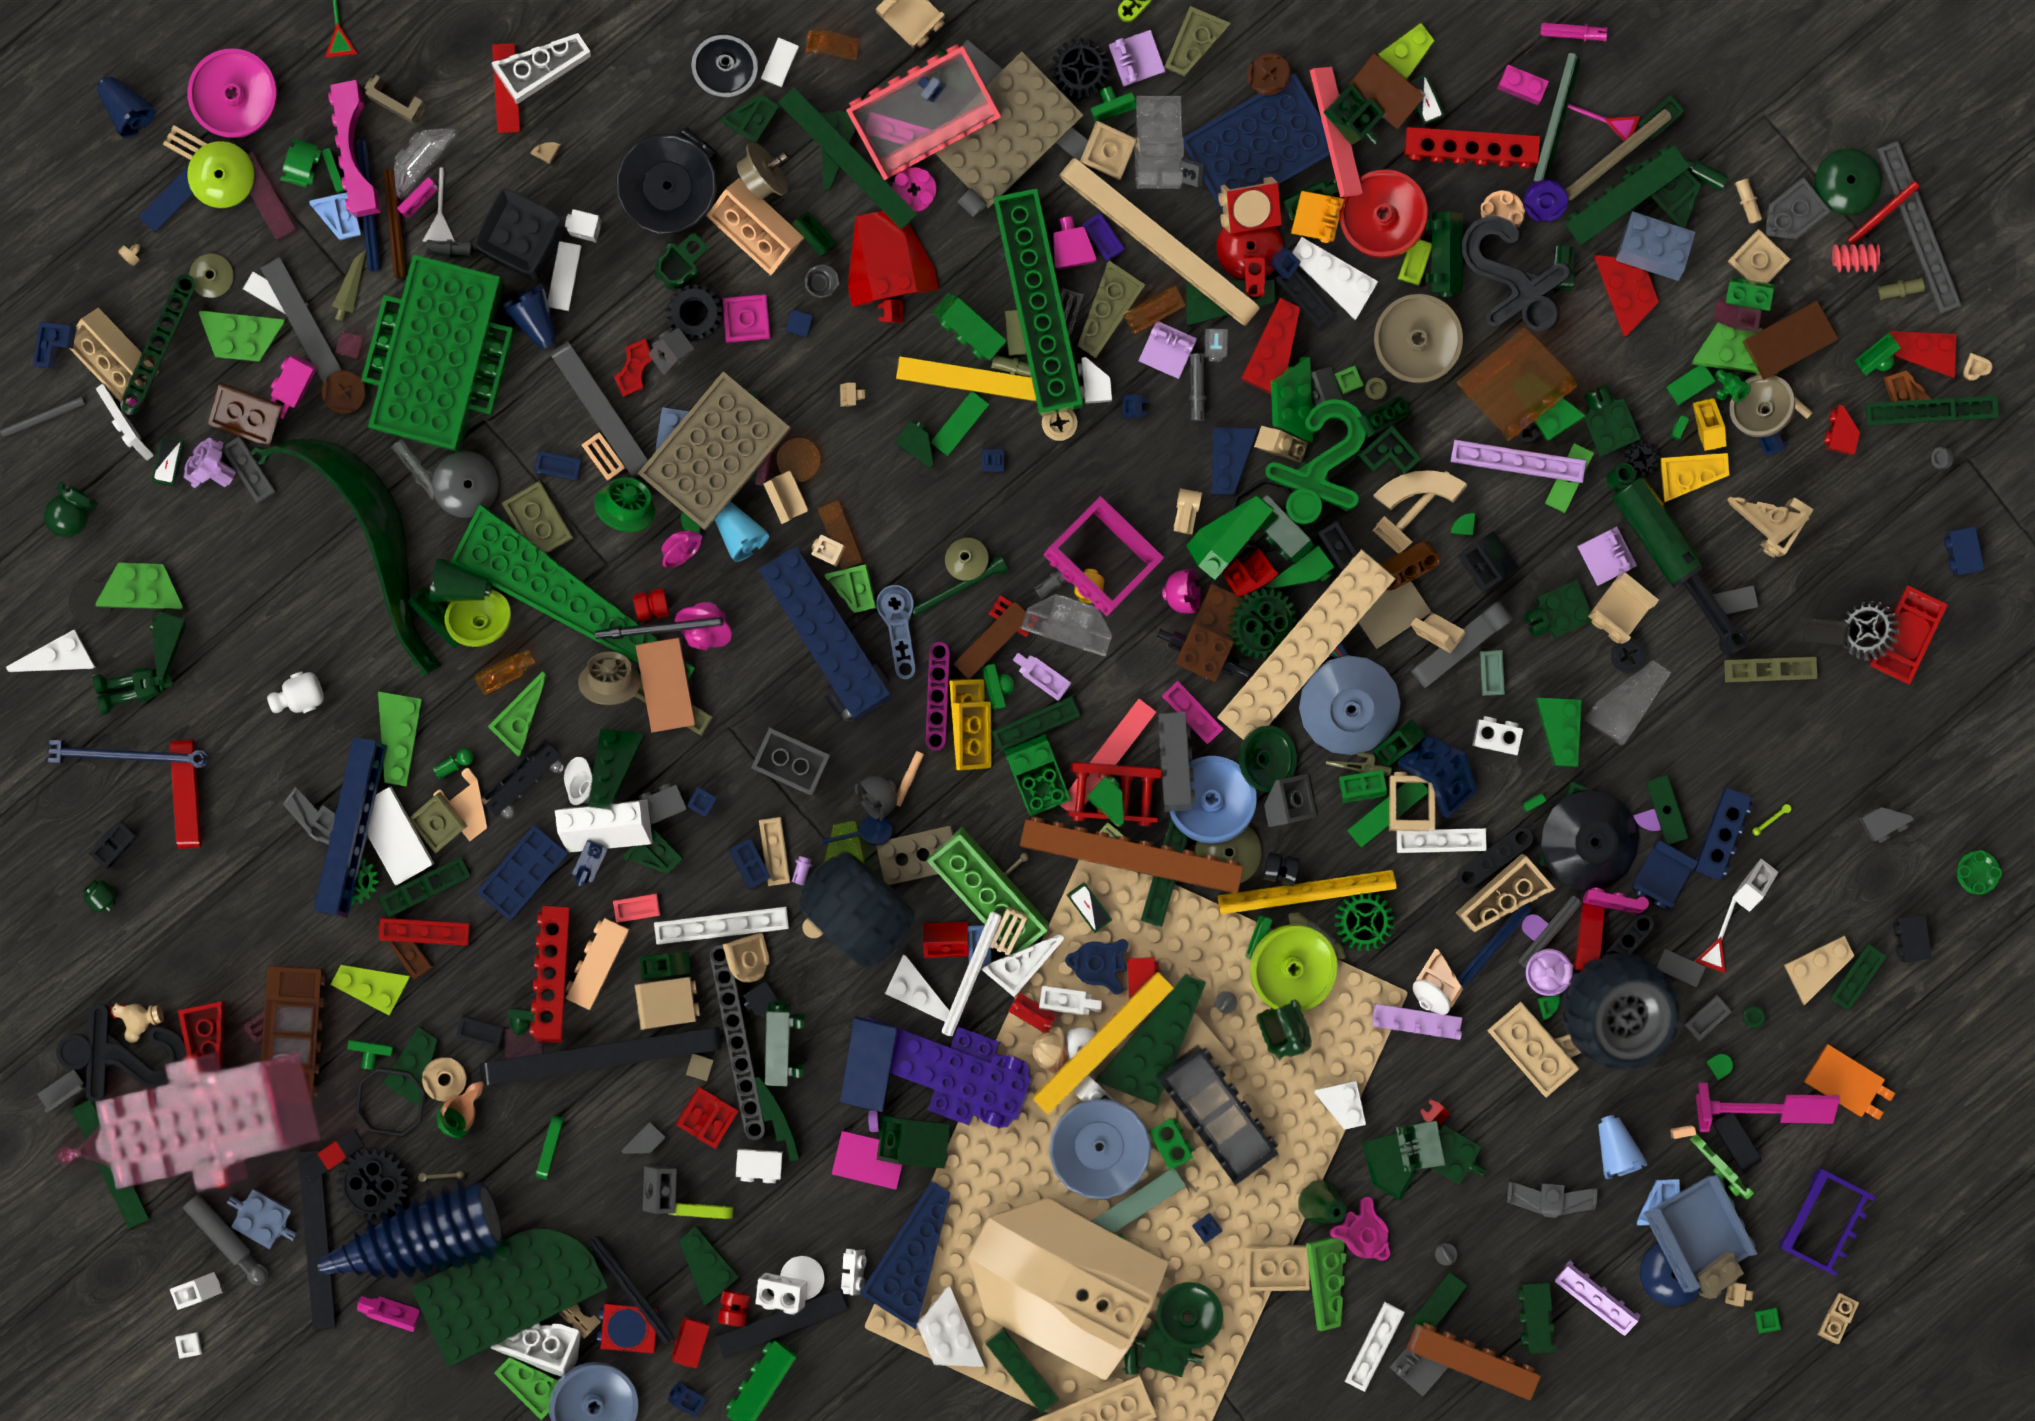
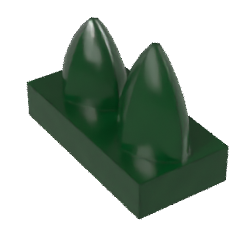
M509 1009L508 1018H510V1025L516 1036H520L526 1031L530 1020L535 1022V1013H532V1010ZM545 1013L541 1017L543 1023H550L553 1020V1015L550 1013Z

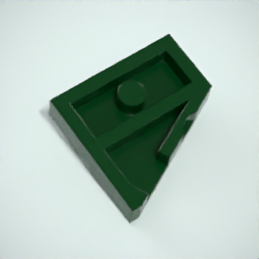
M653 826L651 827L653 844L632 846L622 857L668 874L684 857Z

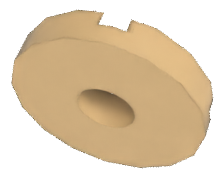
M448 1057L432 1060L426 1065L422 1073L424 1090L431 1098L437 1101L446 1102L451 1097L461 1095L467 1080L465 1070L461 1064ZM443 1073H447L450 1076V1082L447 1085H440L438 1082L439 1076Z

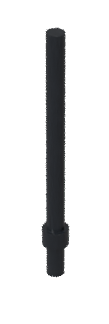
M716 617L632 627L612 626L611 629L596 630L595 637L596 639L613 638L615 640L631 635L723 626V618Z

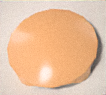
M1500 190L1493 192L1481 205L1482 218L1486 216H1501L1513 221L1518 227H1520L1524 220L1525 210L1523 202L1510 191Z

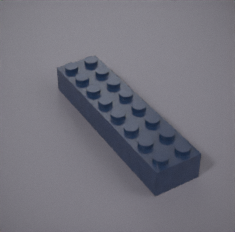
M796 546L759 569V572L854 721H857L892 698Z

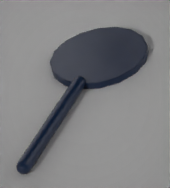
M870 815L861 822L858 832L823 839L820 843L826 844L861 835L862 839L869 844L882 845L891 838L892 826L887 819L884 818L880 821V818L876 820Z

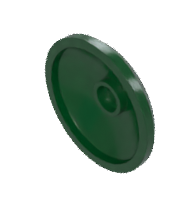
M1840 149L1829 154L1820 163L1816 171V193L1831 211L1838 214L1854 215L1865 211L1876 201L1881 190V173L1877 164L1869 155L1856 149ZM1848 176L1854 178L1853 184L1847 182Z
M1271 725L1260 726L1250 731L1244 738L1239 750V767L1243 778L1251 787L1261 792H1271L1276 780L1293 777L1297 765L1296 748L1292 739L1284 730Z
M1184 1282L1171 1287L1161 1297L1157 1306L1156 1320L1160 1332L1171 1344L1183 1349H1197L1209 1344L1217 1336L1223 1322V1310L1219 1299L1209 1288L1195 1282ZM1185 1314H1189L1192 1319L1190 1322L1185 1321Z

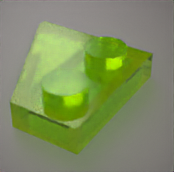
M856 820L833 825L831 838L858 832ZM859 836L829 843L825 861L832 856L837 857L841 852H849L864 863Z

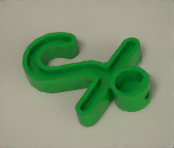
M1337 399L1323 401L1311 410L1305 420V428L1312 433L1318 432L1324 423L1330 419L1343 421L1348 430L1347 437L1343 441L1298 470L1276 462L1270 463L1266 467L1265 475L1268 480L1296 490L1287 500L1286 512L1287 516L1297 525L1305 526L1317 520L1322 509L1321 500L1345 509H1353L1358 503V495L1354 491L1330 483L1327 479L1328 472L1355 455L1365 440L1366 432L1358 420L1362 414L1347 401Z

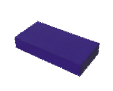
M1101 213L1082 224V227L1085 228L1086 233L1106 262L1125 250Z

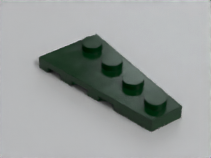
M1245 280L1229 281L1246 295ZM1265 280L1264 297L1249 298L1259 307L1275 303V280ZM1186 281L1187 326L1229 315L1190 282Z

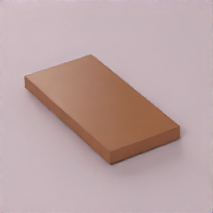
M680 637L635 645L651 732L696 725Z

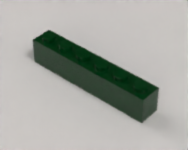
M1669 145L1665 146L1657 152L1659 157L1655 160L1647 159L1639 165L1641 170L1635 174L1632 171L1621 178L1623 183L1617 187L1614 184L1603 191L1605 196L1599 200L1596 197L1585 204L1586 209L1581 213L1575 211L1567 217L1568 222L1565 225L1581 246L1690 168L1675 145L1671 148Z

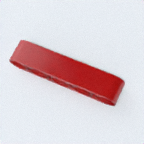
M193 739L170 742V753L192 754L196 751ZM171 762L178 849L201 848L197 767L193 766L192 763Z

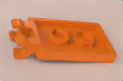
M1828 1044L1804 1080L1806 1084L1826 1096H1839V1104L1856 1115L1862 1117L1866 1112L1877 1120H1880L1884 1112L1870 1105L1876 1093L1889 1101L1895 1095L1894 1092L1882 1086L1885 1079Z

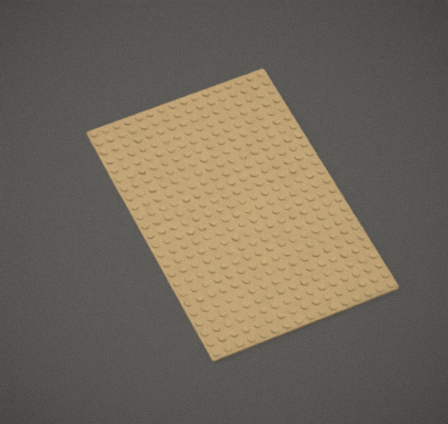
M1079 860L1042 941L1058 934L1063 935L1065 939L1019 992L1040 1004L1042 986L1082 991L1090 994L1092 1000L1102 1001L1101 1012L1089 1011V1015L1051 1011L1057 1017L1050 1028L1054 1026L1060 1027L1065 1035L1071 1029L1078 1027H1087L1097 1033L1113 1017L1114 1013H1117L1129 1001L1127 958L1154 957V962H1159V973L1173 988L1185 973L1206 981L1195 1013L1236 1060L1224 1071L1227 1076L1223 1079L1228 1085L1232 1082L1239 1092L1236 1097L1240 1102L1245 1100L1252 1109L1249 1114L1253 1120L1256 1118L1260 1120L1265 1127L1262 1131L1266 1137L1271 1135L1278 1145L1275 1148L1278 1155L1235 1186L1165 1089H1163L1158 1104L1154 1105L1097 1082L1115 1101L1132 1109L1146 1125L1151 1142L1149 1165L1140 1181L1124 1194L1108 1199L1085 1198L1073 1192L1055 1174L1049 1150L1051 1134L1061 1116L1076 1104L1083 1103V1101L1071 1091L1047 1115L1032 1100V1097L1055 1074L1040 1067L1033 1057L1035 1040L1044 1033L1009 1012L996 1041L1000 1042L996 1054L1001 1056L1010 1055L1027 1062L1030 1065V1077L1034 1078L1019 1120H1014L1009 1127L997 1128L984 1123L976 1115L973 1116L970 1126L960 1122L957 1123L947 1145L948 1157L945 1162V1169L937 1168L931 1180L951 1193L919 1320L928 1312L933 1302H936L943 1293L944 1288L950 1287L984 1366H945L1035 1407L985 1344L987 1339L1003 1327L1057 1394L1059 1400L1045 1410L1047 1413L1140 1375L1157 1416L1148 1421H1212L1271 1291L1243 1290L1245 1246L1293 1245L1305 1219L1298 1207L1300 1192L1312 1181L1323 1180L1346 1130L1343 1129L1317 1097L1314 1090L1356 1081L1361 1097L1392 1030L1371 1026L1374 1003L1402 1008L1407 992L1337 959V976L1332 990L1316 1007L1302 1012L1310 1029L1311 1048L1304 1054L1295 1055L1292 1058L1285 1056L1279 1061L1274 1054L1267 1050V1044L1264 1042V1037L1259 1029L1260 1025L1256 1020L1258 1013L1267 1009L1270 1010L1271 1007L1264 1003L1256 994L1250 979L1251 959L1245 957L1257 922L1236 912L1220 914L1219 904L1175 884L1162 927L1142 922L1140 920L1152 883V875ZM1083 882L1086 883L1112 919L1111 922L1096 933L1093 932L1067 896L1069 892ZM1120 939H1125L1128 942V949L1122 955L1126 969L1116 972V977L1123 986V991L1118 995L1113 994L1105 986H1094L1084 983L1077 977L1074 970L1066 965V956L1077 951L1088 942L1095 941L1111 944ZM1224 991L1233 993L1237 999L1236 1009L1228 1014L1220 1012L1215 1005L1217 995ZM1152 1011L1088 1074L1092 1079L1095 1080L1103 1072L1111 1060L1153 1013ZM1214 1081L1191 1098L1188 1103L1199 1118L1203 1119L1230 1098L1219 1083ZM1233 1105L1206 1125V1127L1218 1144H1220L1245 1126L1247 1122L1235 1105ZM1169 1118H1172L1173 1121L1178 1120L1184 1130L1180 1134L1184 1141H1190L1194 1152L1191 1153L1192 1159L1175 1167V1170L1181 1179L1185 1176L1195 1188L1198 1186L1200 1189L1195 1193L1183 1180L1186 1185L1184 1188L1128 1223L1114 1234L1118 1236L1122 1233L1127 1241L1169 1262L1153 1305L1138 1331L1137 1337L1144 1338L1149 1331L1151 1322L1157 1323L1156 1311L1158 1303L1164 1293L1171 1287L1184 1282H1195L1206 1286L1217 1296L1223 1310L1221 1329L1209 1344L1201 1348L1192 1349V1353L1204 1356L1203 1360L1195 1358L1203 1361L1202 1365L1189 1361L1185 1366L1182 1378L1139 1365L1142 1347L1132 1344L1130 1347H1138V1367H1141L1139 1374H1125V1370H1123L1125 1359L1123 1356L1107 1380H1104L985 1316L967 1256L987 1218L1049 1198L1085 1219L1093 1220L1169 1170L1148 1130ZM1165 1127L1161 1130V1136L1164 1139H1170L1174 1134L1173 1129L1170 1127ZM1097 1143L1095 1148L1102 1149L1103 1144ZM1177 1146L1172 1149L1171 1154L1174 1158L1179 1159L1183 1157L1184 1149ZM1210 1212L1223 1231L1204 1244L1192 1225ZM1086 1289L1078 1290L1076 1293L1077 1300H1086L1088 1298V1291ZM1099 1300L1096 1304L1098 1311H1104L1108 1306L1106 1300ZM874 1304L865 1323L867 1330L931 1359L918 1326L915 1330ZM1189 1314L1184 1315L1185 1321L1190 1322L1191 1316Z

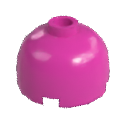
M1193 569L1175 572L1168 578L1166 587L1163 588L1164 600H1167L1169 606L1176 612L1190 614L1197 613L1196 610L1200 609L1201 588L1200 586L1196 588L1195 580H1198V575Z

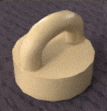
M134 244L130 249L123 245L118 253L129 264L135 266L139 262L136 254L140 250V245Z

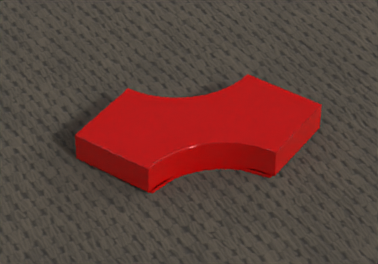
M646 339L625 347L627 354L626 364L623 370L614 376L623 397L643 389L642 374L647 364L652 361L648 355L651 349Z

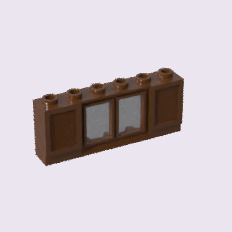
M267 966L258 1100L312 1103L313 1098H317L318 1085H314V1076H319V1062H315L316 1053L320 1054L321 1040H317V1031H322V1018H318V1011L323 1009L324 996H320V987H325V974H321V969Z

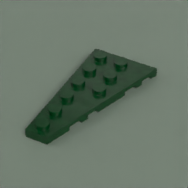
M1185 973L1174 986V989L1157 1006L1095 1081L1157 1105L1164 1088L1155 1076L1175 1061L1206 981Z

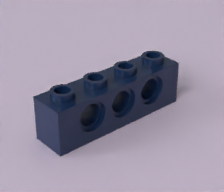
M1729 788L1723 789L1698 855V863L1693 871L1716 880L1726 877L1730 867L1727 864L1730 856H1734L1737 849V844H1735L1737 835L1741 836L1745 827V823H1742L1745 814H1750L1753 803L1750 802L1752 797ZM1735 808L1738 815L1735 820L1728 819V809ZM1723 828L1727 829L1730 833V837L1726 841H1722L1719 838V832ZM1715 849L1720 850L1722 853V858L1718 862L1713 861L1711 858V853Z

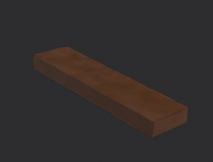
M1015 601L969 647L954 665L970 679L1018 631L1031 615Z

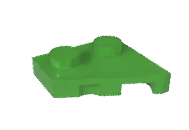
M867 565L825 574V578L831 582L838 594L844 598L854 613L877 608Z

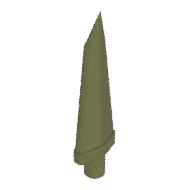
M366 249L354 258L333 301L332 307L338 309L335 320L343 322L346 312L352 314L354 312Z

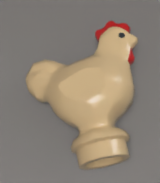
M115 1003L114 1006L110 1007L109 1012L113 1019L117 1017L123 1019L126 1026L124 1037L130 1043L137 1042L140 1039V1034L148 1028L150 1023L158 1025V1023H162L164 1020L163 1012L159 1005H151L146 1010L142 1005L136 1003L130 1005Z

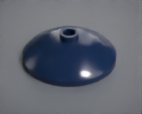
M1659 1243L1653 1245L1645 1253L1640 1265V1280L1646 1293L1658 1303L1667 1306H1680L1695 1299L1699 1295L1698 1291L1701 1288L1693 1292H1684L1677 1278L1671 1276L1673 1270Z

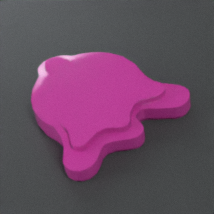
M1364 1197L1360 1200L1358 1215L1352 1211L1347 1212L1343 1224L1333 1226L1330 1229L1331 1237L1344 1241L1349 1250L1358 1257L1375 1258L1379 1261H1384L1390 1256L1389 1242H1387L1389 1230L1384 1221L1376 1215L1371 1197Z

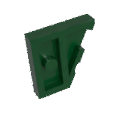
M760 94L730 114L723 116L720 122L750 141L757 143L780 106Z

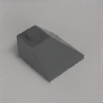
M1308 774L1275 781L1264 805L1268 827L1317 817Z

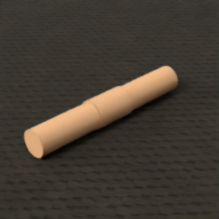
M918 751L915 752L896 794V805L901 806L924 754Z

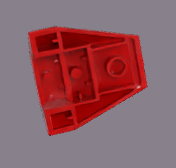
M883 211L856 216L848 280L852 307L916 292L921 294L939 290L935 268L910 224H907L901 230Z

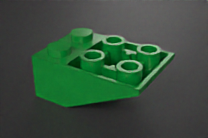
M1045 734L1004 750L1029 816L1071 801Z

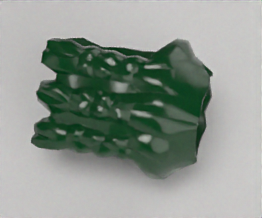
M1291 1000L1290 1004H1285L1283 1008L1279 1007L1276 1010L1270 1008V1010H1264L1256 1015L1257 1023L1260 1025L1259 1029L1264 1037V1042L1267 1044V1050L1274 1054L1279 1061L1285 1056L1292 1058L1295 1055L1304 1054L1311 1048L1310 1029L1297 1000Z

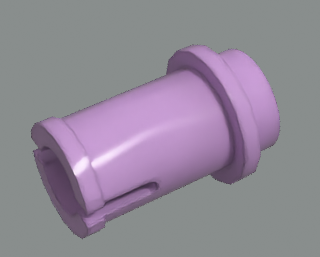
M799 856V859L795 861L797 866L791 882L805 885L809 868L813 866L811 864L812 859Z

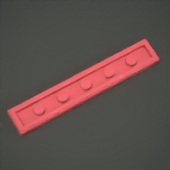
M1332 67L1314 68L1310 70L1340 197L1359 196L1363 192L1351 144L1323 113L1339 95Z
M1138 699L1090 763L1116 765L1155 715L1156 711ZM1089 773V777L1086 779L1085 797L1100 781L1098 774ZM1077 780L1068 790L1071 801L1060 805L1066 811L1075 810ZM1085 798L1084 806L1088 802L1087 798Z

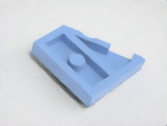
M347 192L309 201L310 205L339 240L362 235L358 217L355 218L346 209L345 199L348 198Z

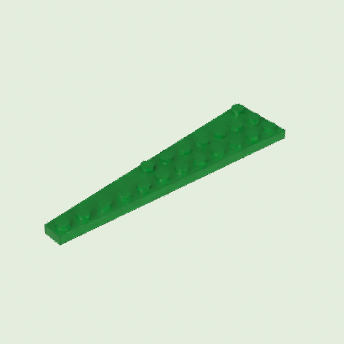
M480 504L450 561L451 563L488 578L492 586L608 648L623 654L638 664L635 645L660 641L651 633L624 636L623 639L615 640L613 638L596 639V630L611 629L612 626L620 625L622 627L641 625L484 505ZM684 659L687 679L689 681L696 667Z

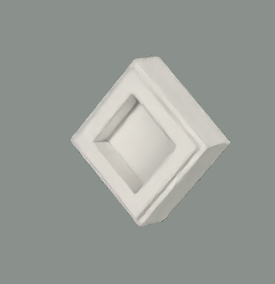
M198 1332L175 1337L179 1359L202 1354Z

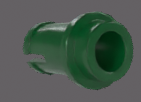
M1130 1347L1124 1355L1125 1367L1123 1370H1125L1126 1375L1139 1374L1141 1367H1138V1347Z

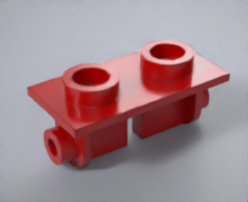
M1020 992L1008 1010L1011 1014L1043 1033L1048 1032L1057 1017L1051 1011L1039 1009L1040 1004Z

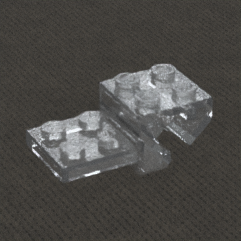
M1136 96V189H1180L1183 174L1181 159L1184 157L1181 96Z

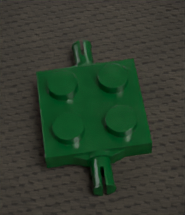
M1443 1124L1439 1132L1446 1165L1429 1168L1460 1185L1470 1170L1482 1177L1486 1168L1475 1163L1476 1156L1482 1146Z
M1151 1322L1149 1331L1144 1338L1136 1336L1134 1340L1139 1342L1133 1341L1132 1343L1142 1347L1139 1365L1181 1378L1189 1361L1200 1365L1203 1363V1361L1195 1358L1203 1360L1204 1356L1192 1353V1349L1179 1348L1167 1341L1160 1332L1157 1323Z

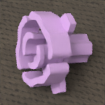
M207 438L194 449L193 457L190 456L184 468V478L191 482L192 487H197L200 482L203 483L209 478L224 487L232 482L236 471L221 461L223 442H216L211 438Z

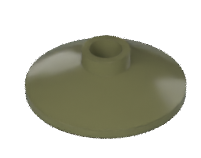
M218 254L200 256L193 262L189 275L194 278L196 283L194 290L207 298H216L225 294L230 289L234 278L231 264ZM208 271L214 272L213 278L208 279L206 277Z
M962 538L950 545L945 555V565L948 572L954 578L962 581H970L980 577L985 572L989 563L986 547L974 538ZM964 554H969L967 560H962Z

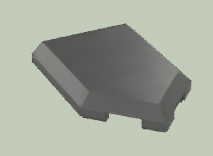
M1804 177L1769 204L1766 236L1797 239L1831 212Z

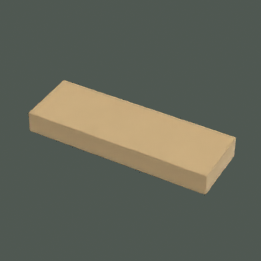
M781 817L759 820L765 867L771 876L767 880L768 886L791 883Z

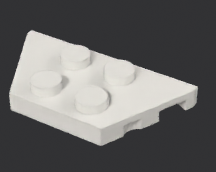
M946 1287L936 1302H933L929 1307L928 1312L917 1323L934 1365L984 1366L953 1292L950 1287Z

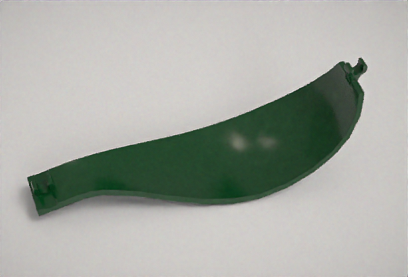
M318 438L291 439L270 448L258 447L253 449L251 452L252 456L258 452L262 455V459L258 462L259 465L266 463L274 452L288 453L303 459L337 488L352 508L364 531L373 556L390 620L401 645L414 661L412 666L418 665L421 668L420 676H425L439 669L442 665L421 639L414 625L412 607L407 603L410 599L406 537L401 515L391 492L376 472L356 454L336 443Z

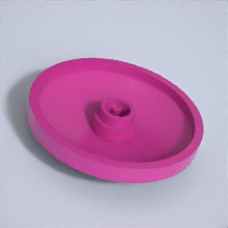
M223 49L208 55L196 66L188 84V102L194 117L205 129L221 137L240 138L258 131L272 116L277 102L276 81L269 67L256 55L241 49Z

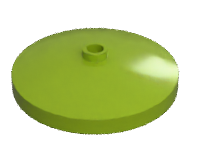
M1299 924L1281 926L1268 933L1258 943L1253 952L1250 962L1252 986L1258 997L1275 1010L1279 1007L1283 1008L1285 1004L1288 1005L1291 1000L1295 999L1299 1002L1301 1011L1305 1012L1320 1004L1332 990L1338 968L1336 954L1326 937L1315 929Z

